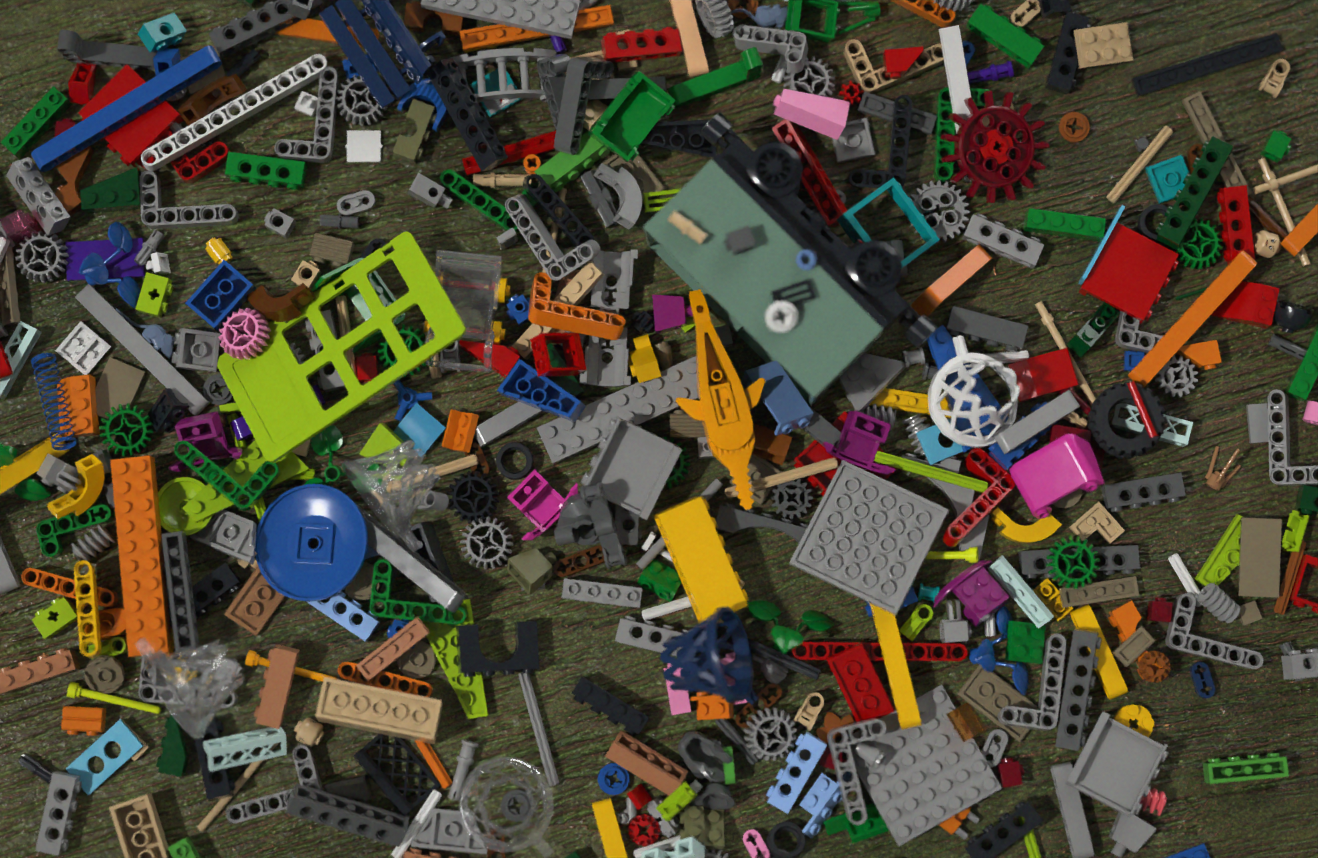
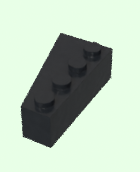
M709 120L657 122L640 144L712 159L716 155V146L714 147L700 134Z

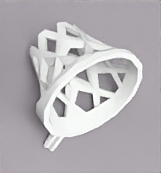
M964 336L953 337L957 356L946 362L933 376L928 390L929 412L941 433L955 443L974 448L985 447L995 443L994 437L1011 427L1016 419L1017 397L1019 395V386L1016 384L1017 376L1012 369L1004 367L998 360L980 353H968ZM971 362L977 363V364H970V365H964V366H963V364H965V363H971ZM985 367L994 369L1005 381L1011 396V401L998 411L992 406L980 408L981 399L978 395L970 394L975 385V379L972 375ZM958 371V378L948 386L945 383L947 375ZM965 380L967 382L962 391L954 388L959 381ZM947 394L955 399L953 411L941 409L940 402ZM963 400L972 402L971 411H960ZM990 414L988 421L980 425L979 416ZM1008 414H1009V418H1008L1007 422L1005 423L1004 421H1005L1006 417H1007ZM944 415L951 416V424ZM957 417L969 418L972 428L962 432L955 429ZM990 423L996 425L989 435L982 436L980 432L982 427ZM975 432L976 436H971L967 434Z

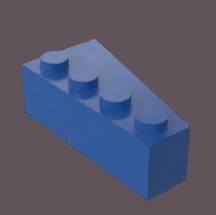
M521 359L518 360L497 389L502 396L572 422L578 419L586 407L581 401L545 376L538 377L537 371Z

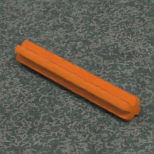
M415 741L441 787L445 789L452 785L451 778L430 743Z

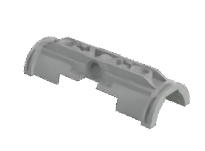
M587 247V252L591 254L590 248ZM600 250L599 254L591 259L605 274L592 288L591 307L600 308V311L619 314L620 309H629L633 261L638 258V250L626 252H604ZM610 276H614L617 279V284L613 287L606 284V279ZM605 289L610 291L617 290V293L613 292V299L616 302H612V305H608V302L605 301V299L609 298V291L605 292ZM627 328L623 329L620 339L610 340V348L614 347V350L608 348L602 350V346L606 347V340L589 335V345L585 349L587 370L584 371V374H580V383L603 387L630 386L631 376H627L629 350L626 349ZM606 352L611 353L613 356V360L610 363H604L601 359L602 355Z

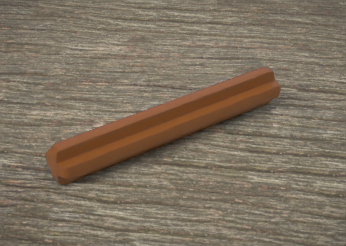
M1302 541L1299 552H1291L1279 590V598H1277L1274 612L1284 615L1306 547L1305 541Z

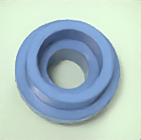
M810 250L801 251L796 258L798 267L803 270L812 269L817 261L816 255ZM804 257L810 258L808 264L803 263L802 259Z

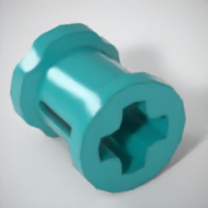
M920 583L917 595L918 600L924 599L934 603L935 597L940 591V586L934 588Z

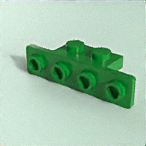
M874 803L865 806L867 818L861 825H855L847 819L846 813L824 821L828 835L847 829L852 844L885 833L889 829ZM855 810L852 813L853 820H858L861 817L860 810Z

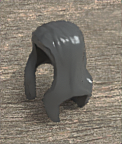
M689 731L684 734L679 741L678 751L693 774L701 779L707 778L710 782L720 783L725 781L723 762L728 764L733 759L723 751L722 747L725 746L720 741L707 737L698 731Z

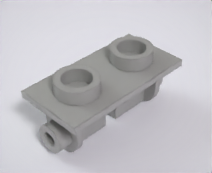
M659 795L646 804L647 810L655 819L659 817L662 819L658 822L663 835L670 837L682 827L676 816L670 821H665L662 818V814L656 807L665 799Z

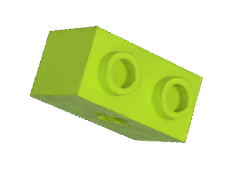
M146 272L135 309L138 312L162 318V315L166 313L168 303H166L168 295L170 296L173 291L174 285L169 278ZM158 293L160 296L154 299L152 295Z
M60 596L51 602L52 606L47 609L42 608L35 613L36 617L32 619V622L44 639H51L78 620L77 609L68 597L62 598ZM53 613L59 614L57 616L58 620H52V618L54 617Z

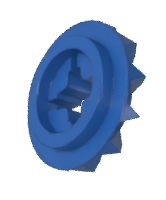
M610 763L600 770L598 784L605 793L617 795L627 788L629 774L620 765ZM615 771H618L617 778L622 783L615 782L612 787H609L610 779L605 777V775L612 776Z

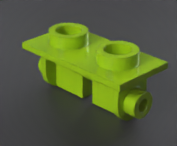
M1295 510L1289 513L1287 523L1289 528L1285 530L1283 540L1281 541L1283 551L1299 552L1309 515H1299L1300 512Z
M684 782L659 804L656 809L662 814L661 816L665 821H670L694 800L698 794Z

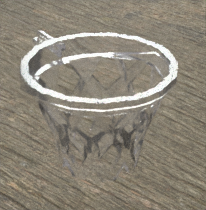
M408 440L372 457L352 461L345 460L341 464L344 472L374 514L396 537L402 538L412 553L418 550L422 545L410 531L412 530L410 520L423 498L440 480V476L434 474L436 469L433 464H421L425 456L424 452L420 448L412 449L415 443L412 440ZM407 458L403 467L397 468L401 460ZM373 463L381 464L377 471L366 470ZM419 474L416 483L414 484L415 478ZM379 479H382L381 485L377 483ZM389 480H391V493L386 494L385 491L387 485L389 483ZM397 500H399L398 509L396 507Z
M145 638L138 640L135 645L145 658L147 673L159 697L175 720L189 735L195 739L202 738L204 731L218 709L244 683L245 679L242 673L234 675L239 668L236 659L223 660L228 649L224 644L219 645V640L192 650L168 655L161 650L155 652ZM174 667L182 668L181 672L179 673ZM223 667H230L227 673L219 674ZM198 671L202 672V677L194 676ZM171 686H174L177 690L175 695ZM191 690H198L197 698H195ZM210 692H214V695L209 697ZM180 698L183 699V701L185 702L186 705H183V706H182V705L180 704V702H179ZM211 704L210 706L202 709L203 706ZM186 710L190 711L192 717L186 712Z
M498 757L483 762L474 768L468 775L460 791L459 813L469 836L486 849L498 852L522 850L532 844L544 858L549 857L554 852L542 837L549 826L554 808L552 790L542 772L534 765L520 758ZM505 765H511L518 772L507 774L500 770ZM492 773L487 782L478 786V777L481 774ZM496 773L504 775L500 779L492 780ZM522 775L525 782L518 780L515 776ZM526 776H534L538 781L537 789L529 784ZM510 781L526 790L531 808L523 823L504 829L489 821L483 803L487 799L491 787ZM484 787L482 795L478 798L477 790ZM532 790L538 793L536 801L533 797ZM475 793L476 805L474 811H472L467 806V801ZM539 798H541L544 811L538 816L537 805ZM477 809L481 812L482 820L475 816ZM468 812H469V813L471 814V816H472V822H471V820H470V817H469ZM535 813L536 820L530 823L531 817ZM475 819L484 825L487 833H479L475 829ZM535 823L534 830L528 836H521L527 827ZM489 828L496 830L499 834L491 835ZM521 830L518 836L511 835V833ZM505 835L513 839L506 843L498 841L495 837Z

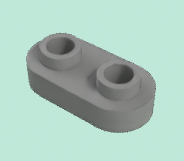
M366 190L346 195L338 200L337 209L344 216L371 210L375 206V197L370 191ZM365 198L369 199L368 204H363ZM346 204L351 205L350 209L345 210L344 206Z
M992 730L988 734L981 750L989 767H994L999 763L1008 743V736L1003 730ZM996 735L1000 736L1001 738L999 743L994 742V737ZM989 753L993 756L991 761L986 759V755Z

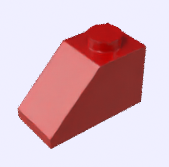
M923 47L884 50L885 77H890V79L902 78L921 57L924 51Z
M77 63L68 82L70 102L83 105L92 99L97 64Z

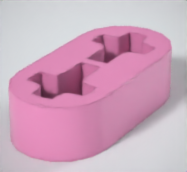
M756 830L746 831L743 835V842L751 858H758L757 850H760L765 858H770L769 850L760 834ZM750 836L756 838V846L749 841Z

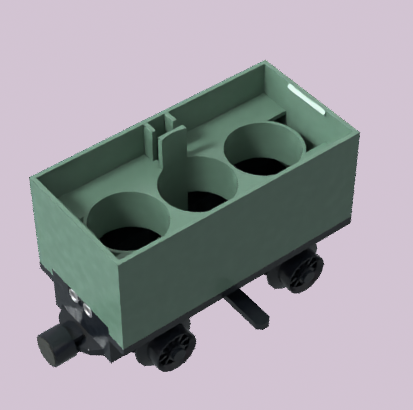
M720 112L709 120L700 134L714 147L719 145L724 151L720 155L716 154L643 227L646 242L693 291L701 289L707 305L766 363L777 360L806 403L811 407L897 320L906 330L903 335L916 347H920L937 330V326L925 314L920 316L894 291L896 284L901 278L902 264L900 256L893 247L885 242L876 240L868 242L857 240L848 248L829 230L830 228L825 220L818 213L815 212L813 214L797 197L803 168L801 159L794 149L786 144L773 142L764 144L753 151L732 130L734 125ZM674 211H677L688 221L692 220L696 227L707 233L701 244H698L697 241L687 234L683 235L679 228L667 221ZM749 225L756 247L735 255L732 254V251H727L724 240L727 239L726 233ZM803 250H810L816 255V265L810 270H803L797 265V255ZM804 257L802 259L803 263L808 264L810 258ZM809 279L816 298L794 306L798 315L794 327L786 332H775L770 329L765 321V312H767L769 305L774 304L771 291ZM804 285L777 294L776 296L777 298L806 289L808 287L807 285ZM805 293L785 301L791 302L809 296L810 293ZM779 311L776 318H779L784 323L783 320L786 314Z

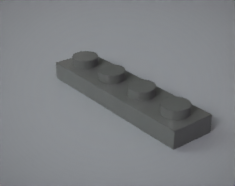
M864 91L858 111L892 122L894 101ZM898 103L900 109L907 108L906 105ZM912 108L910 129L931 135L937 116ZM898 118L896 124L905 127L906 121L903 118Z

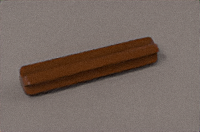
M1248 196L1250 213L1269 232L1278 235L1281 243L1288 234L1252 197Z

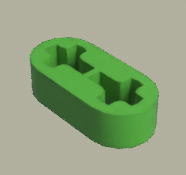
M732 746L722 747L723 751L733 758ZM732 759L728 764L723 762L725 785L735 784L734 762Z

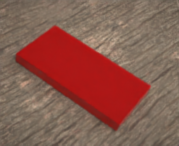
M862 642L826 658L856 722L872 718L880 719L895 711Z

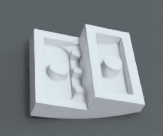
M80 321L55 351L81 373L87 375L111 346Z

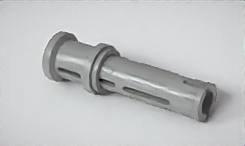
M463 739L461 741L460 755L456 758L458 765L448 798L453 799L456 791L454 800L460 801L469 766L474 763L473 755L475 749L479 746L475 742Z

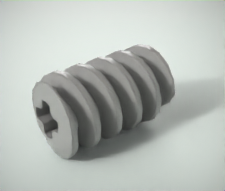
M873 404L871 409L868 405L861 412L891 424L889 431H892L895 423L896 409L893 413L892 407L889 406L885 411L884 405H881L879 410H877V405Z
M921 414L904 420L902 423L904 425L909 424L905 431L912 432L908 436L909 439H915L911 446H918L914 453H921L920 456L925 453L916 433L929 428L930 424H923L927 417H921Z
M98 524V532L91 529V537L84 534L85 541L77 539L79 546L74 543L71 544L72 551L79 561L85 559L89 562L91 560L90 555L97 556L96 550L103 552V545L107 548L110 547L109 540L113 543L116 542L106 527Z
M1214 583L1206 585L1197 596V601L1202 602V605L1207 607V610L1212 612V615L1221 622L1231 623L1240 613V606Z

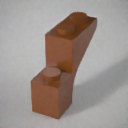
M90 146L56 166L68 184L58 187L54 194L70 217L81 209L79 184L94 154Z

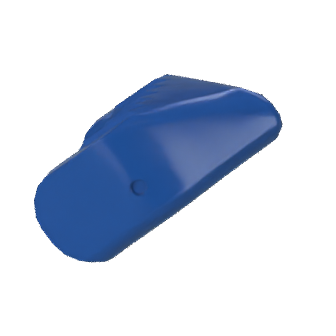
M430 78L421 80L419 84H416V82L412 83L409 86L411 91L403 95L397 110L403 112L412 103L413 99L430 102L437 109V116L432 129L438 132L449 113Z

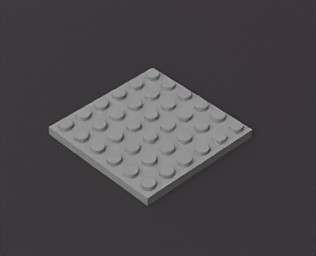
M842 460L789 564L891 614L897 615L949 509Z
M942 685L916 699L921 726L902 730L897 711L895 710L879 719L886 725V731L883 736L862 741V743L883 750L882 753L886 754L879 768L871 767L855 752L860 742L850 745L857 775L898 847L1002 789ZM878 722L873 723L871 726L873 733H877L880 730ZM861 730L853 733L852 736L858 738L861 735Z

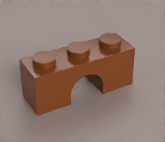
M418 1L406 3L404 25L408 31L425 32L426 23L430 19L435 18L442 21L443 34L460 36V31L464 27L465 17L421 8V2Z

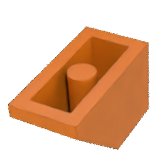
M1217 340L1184 345L1176 352L1184 359H1190L1189 362L1195 364L1197 368L1204 367L1205 370L1216 369V365L1222 363Z

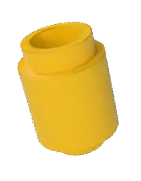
M214 237L206 243L207 247L205 250L216 264H220L223 260L229 263L233 259L232 252L221 238L216 239Z

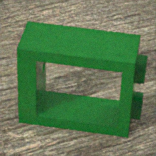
M788 0L785 30L801 32L805 34L807 39L826 43L833 40L837 35L836 19L840 12L838 1ZM802 4L826 9L824 34L799 28Z

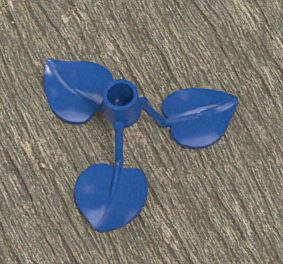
M115 221L108 228V237L110 242L117 247V250L105 261H103L99 254L90 253L82 262L78 273L84 275L87 283L91 286L118 282L117 290L122 299L133 308H136L141 292L138 283L129 276L124 277L123 280L120 278L108 279L109 272L105 265L118 255L121 250L128 253L133 246L132 237L128 229L122 223Z
M1003 606L998 610L997 625L1002 635L993 641L984 639L979 648L970 650L969 656L972 664H980L989 673L994 671L995 665L1011 667L1013 669L1012 678L1014 684L1024 696L1029 682L1028 671L1022 662H1017L1016 665L997 662L994 657L993 645L1007 638L1008 621H1014L1009 610Z

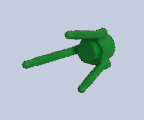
M838 2V5L857 6L849 7L848 11L862 10L864 17H868L838 33L841 35L868 22L875 21V17L880 16L879 2Z

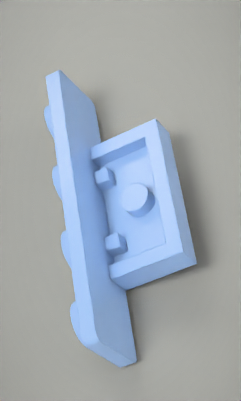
M846 771L842 775L843 781H849L852 777L850 771ZM821 773L799 804L813 815L802 830L810 838H813L820 831L825 819L831 816L833 808L842 800L838 782H834L823 773Z

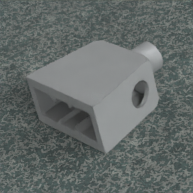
M420 173L417 174L407 193L433 208L439 204L448 209L453 198L443 194L444 187ZM429 191L435 192L436 197H431Z
M1118 812L1109 834V838L1116 842L1111 853L1119 858H1122L1126 849L1136 853L1155 832L1156 828L1134 814L1129 818Z

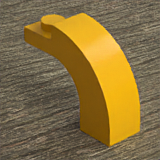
M93 454L75 462L78 479L82 481L81 484H75L78 490H71L66 495L47 503L48 510L57 519L71 512L79 516L90 508L98 498L104 484V468L102 462Z
M998 507L990 513L992 516L991 520L1000 527L1002 525L1004 527L999 534L1017 543L1038 542L1052 535L1062 525L1050 513L1048 517L1038 519L1035 523L1028 526L1013 522Z

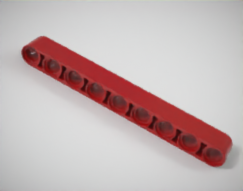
M803 642L801 645L806 649L804 656L800 657L796 654V647L792 648L791 652L793 657L798 660H826V658L835 654L837 646L847 649L860 642ZM863 643L871 661H884L883 656L877 657L874 654V649L880 646V643ZM902 643L906 661H962L968 653L967 648L959 643ZM819 645L823 646L826 651L822 657L815 654V648ZM917 646L923 649V655L920 658H917L913 653L914 648ZM935 647H940L943 650V655L940 658H936L933 655ZM955 647H959L962 650L960 658H956L953 655Z

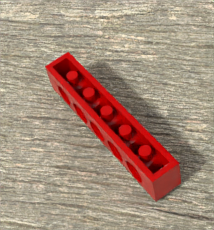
M784 119L772 127V130L780 143L794 149L800 157L803 168L801 180L826 224L829 227H837L840 224L836 219L847 212V209L799 125Z

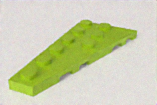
M255 440L242 452L239 459H234L223 471L243 487L267 460ZM291 451L275 462L279 467L280 475L270 488L310 469ZM270 466L266 468L265 474L273 475L276 469ZM257 481L253 483L252 489L260 490L263 485L262 482ZM207 484L182 509L198 523L217 514L219 511L234 506V504L210 484ZM227 484L224 488V492H232L234 490V485ZM244 496L240 498L239 502L249 499V497Z
M467 599L461 604V607L466 609L468 615L463 623L422 622L430 631L426 637L448 677L468 719L488 716L482 672L476 673V677H464V674H459L456 626L474 625L471 599ZM422 607L414 608V614L421 617L424 609ZM435 608L433 611L434 617L441 619L443 617V610ZM457 610V612H453V618L457 621L462 620V611Z

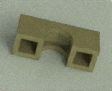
M415 99L412 100L406 117L408 121L415 123L418 129L410 137L399 134L393 149L395 157L416 164L418 159L421 160L424 149H422L424 141L428 142L431 131H429L430 126L434 124L437 116L434 106Z

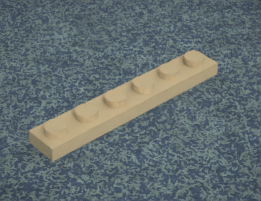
M588 261L553 301L577 306L605 274L592 261ZM532 323L512 346L520 352L519 354L524 359L528 360L533 354L530 339L541 333H552L555 328Z

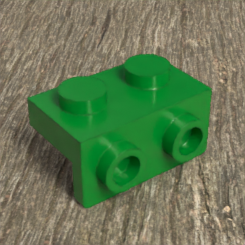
M653 559L643 570L637 584L643 589L658 595L661 599L671 602L681 584V580L676 570Z

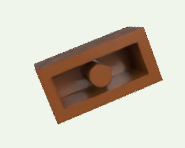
M755 424V445L752 455L783 465L792 437L784 433L776 436L775 431L770 430L766 426Z

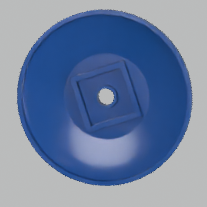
M306 484L294 487L276 498L266 509L259 522L255 542V552L257 553L255 556L258 567L270 586L286 597L299 601H319L332 597L345 589L354 580L364 563L368 547L366 522L356 503L338 489L322 484ZM318 539V547L312 549L310 546L311 541Z

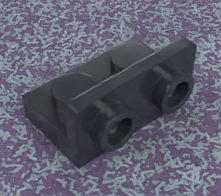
M165 388L147 415H149V419L156 432H173L175 425L182 419L189 405L188 403H179L172 389Z

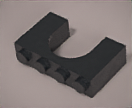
M537 621L514 623L515 650L512 656L502 663L492 662L482 654L479 647L478 624L456 626L459 674H464V677H476V673L483 672L484 676H494L495 672L503 671V675L515 674V670H522L523 674L534 673V669H539Z

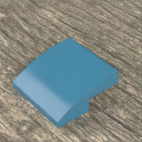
M416 403L393 432L422 459L434 445V442L445 431L446 427Z

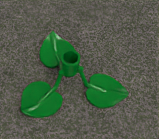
M330 425L311 438V445L315 453L323 456L329 452V466L324 471L325 483L320 478H312L306 481L304 485L322 484L328 486L330 481H336L341 476L354 475L353 482L355 487L361 492L370 493L387 483L388 478L385 471L374 461L362 460L356 464V472H342L338 465H333L332 451L339 450L343 443L342 433L337 427Z
M0 443V467L13 464L18 453L16 448L4 446ZM33 479L22 480L16 484L17 486L14 489L18 496L29 501L46 499L52 493L41 483Z
M763 600L747 603L748 610L753 617L765 622L774 621V627L771 630V635L774 639L773 649L787 654L790 649L798 647L803 643L804 638L799 633L803 626L807 625L810 630L817 632L826 631L834 627L833 621L826 615L818 611L809 610L802 614L801 618L803 621L796 630L778 626V619L776 617L781 615V611L773 603Z

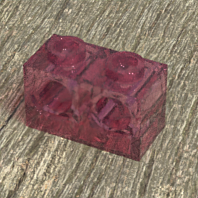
M21 209L0 219L6 234L16 243L24 241L26 236L30 238L33 232L38 234L36 229L38 224L35 218Z

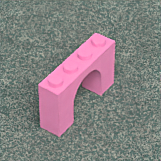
M735 652L725 654L726 658H721L720 663L726 666L735 660ZM679 668L673 675L681 677L680 670L682 669ZM725 675L729 686L735 685V680ZM666 680L671 714L691 712L688 691H673L670 685L674 682ZM745 699V700L740 701V702H735V703H733V705H735V704H740V703H746L747 701H746V699Z

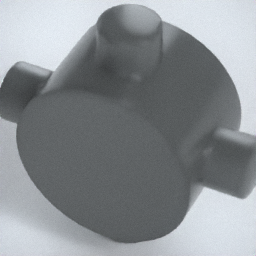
M1146 136L1139 140H1134L1138 152L1145 150L1149 146Z

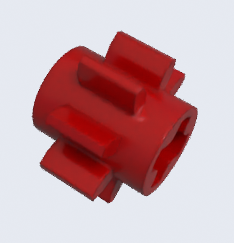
M850 80L849 85L842 84L841 87L844 91L839 92V96H843V100L850 102L852 106L855 100L860 102L861 99L858 95H862L863 91L859 90V83L855 85ZM852 90L854 96H850V93H848V91Z

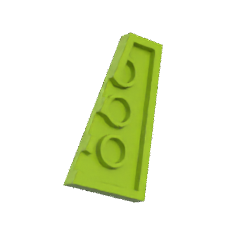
M1235 515L1195 577V580L1206 586L1210 583L1219 585L1231 574V571L1236 566H1239L1241 518H1243L1241 515Z

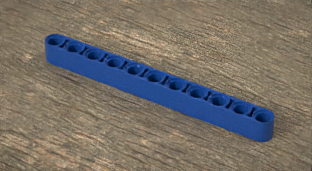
M206 46L36 148L31 153L32 158L41 172L54 168L218 69L222 65L221 59L213 46Z

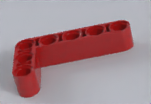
M168 129L156 142L159 143L173 135V133ZM216 142L191 159L185 153L180 161L175 162L173 160L170 163L184 182L192 184L227 162L228 152L231 151L225 143ZM166 147L163 152L169 154L173 149ZM220 148H224L225 153L222 156H217V151ZM203 159H209L207 166H200ZM193 170V174L190 177H184L185 171Z
M973 448L966 457L964 464L976 478L988 482V488L950 524L944 533L943 541L950 547L957 546L1010 494L1015 486L1011 475L981 448ZM963 520L968 521L970 525L965 524ZM951 532L955 533L957 537L952 536Z

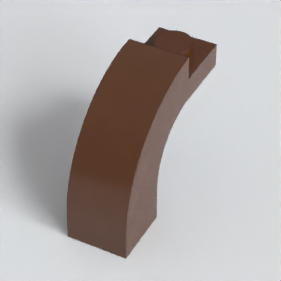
M237 74L229 77L225 75L196 92L178 109V112L189 126L205 117L222 102L243 94L247 89Z
M304 283L279 298H274L263 285L247 295L250 304L259 313L264 315L266 319L273 322H285L302 314L300 309L316 298L314 293Z

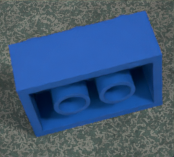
M223 260L185 304L215 330L219 331L223 327L222 322H227L226 316L232 317V311H237L248 299L247 295L256 290V287L228 262Z

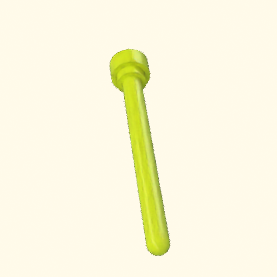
M969 547L965 551H929L925 559H965L969 563H978V547Z
M72 681L67 690V697L74 699L83 696L155 714L161 713L162 710L160 706L84 689L79 683Z

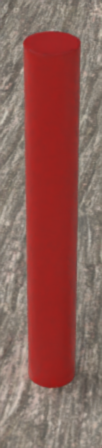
M1135 381L1128 383V388L1149 437L1158 436Z

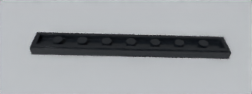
M1275 33L1132 78V83L1137 97H1141L1281 53L1283 48L1278 34Z

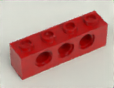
M666 27L661 31L646 29L640 33L626 31L624 34L619 35L611 32L605 34L601 40L603 60L611 61L612 63L679 57L682 52L679 29H673V27ZM655 40H662L664 46L657 45ZM637 41L644 42L646 47H639ZM618 43H624L627 49H620Z
M1247 185L1219 188L1217 201L1218 204H1221L1219 219L1223 223L1224 230L1221 232V238L1225 242L1226 248L1223 252L1224 260L1229 265L1242 250L1255 260ZM1231 201H1234L1237 205L1235 211H1231L1229 208ZM1234 220H1236L1239 223V227L1236 231H1234L1231 227V224ZM1237 239L1241 242V247L1238 250L1233 245Z

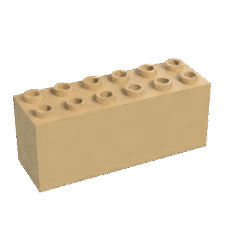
M324 677L316 718L319 722L435 744L443 703L442 700Z

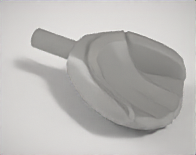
M752 655L753 660L761 663L763 676L769 682L778 684L787 676L789 668L769 659Z

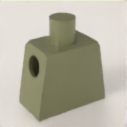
M534 548L509 558L507 571L531 595L551 578L552 564L557 560L552 552L543 556L538 549Z

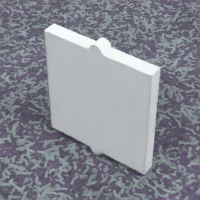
M381 130L347 131V144L345 145L347 149V163L381 162V149L383 148L381 144Z

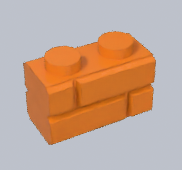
M63 706L61 729L67 730V734L79 735V731H87V735L99 736V732L105 731L106 708Z

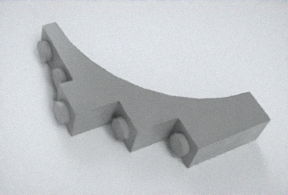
M909 453L901 456L905 459L930 465L927 458L920 460L917 459V455ZM951 456L939 461V464L934 463L930 466L958 473L961 461L956 460V456ZM927 477L947 498L956 519L972 504L975 490ZM989 515L959 543V551H965L969 547H978V561L980 560ZM963 520L965 524L970 525L968 521Z

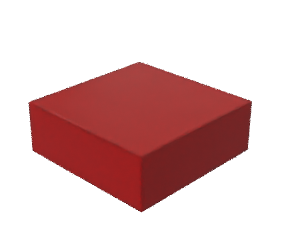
M641 783L627 793V796L638 810L652 800Z

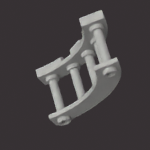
M523 48L478 51L477 56L468 57V54H462L448 59H454L465 79L467 67L476 66L478 94L473 95L477 98V102L510 98H536L546 102L542 83L541 90L529 89L528 62H538L539 60L556 55V50L534 48V52H524ZM507 61H518L520 63L522 90L507 89ZM496 62L498 64L500 91L486 92L484 65L486 63Z

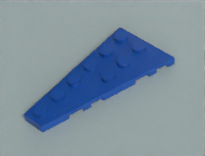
M944 325L940 326L927 339L938 370L946 362L957 356L951 335ZM958 371L947 375L945 383L948 386L958 378ZM978 373L972 375L975 379V385L970 394L978 395L981 399L980 408L992 406L996 408V411L1000 410L1002 407ZM965 380L959 381L954 388L962 391L967 382ZM947 394L945 397L949 410L953 411L955 399ZM963 400L960 411H971L972 402ZM990 414L979 416L980 425L988 421ZM957 417L956 427L958 431L962 432L972 428L969 418ZM990 423L980 429L982 436L989 435L996 425ZM975 432L967 434L971 436H976ZM963 445V453L972 447Z

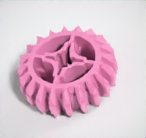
M239 308L238 313L232 311V317L226 316L227 322H222L224 328L219 329L222 335L218 338L222 341L220 343L221 347L232 358L250 360L251 355L257 357L258 351L263 352V345L268 346L265 341L270 339L267 334L271 331L268 327L269 323L265 316L261 313L259 314L257 310Z

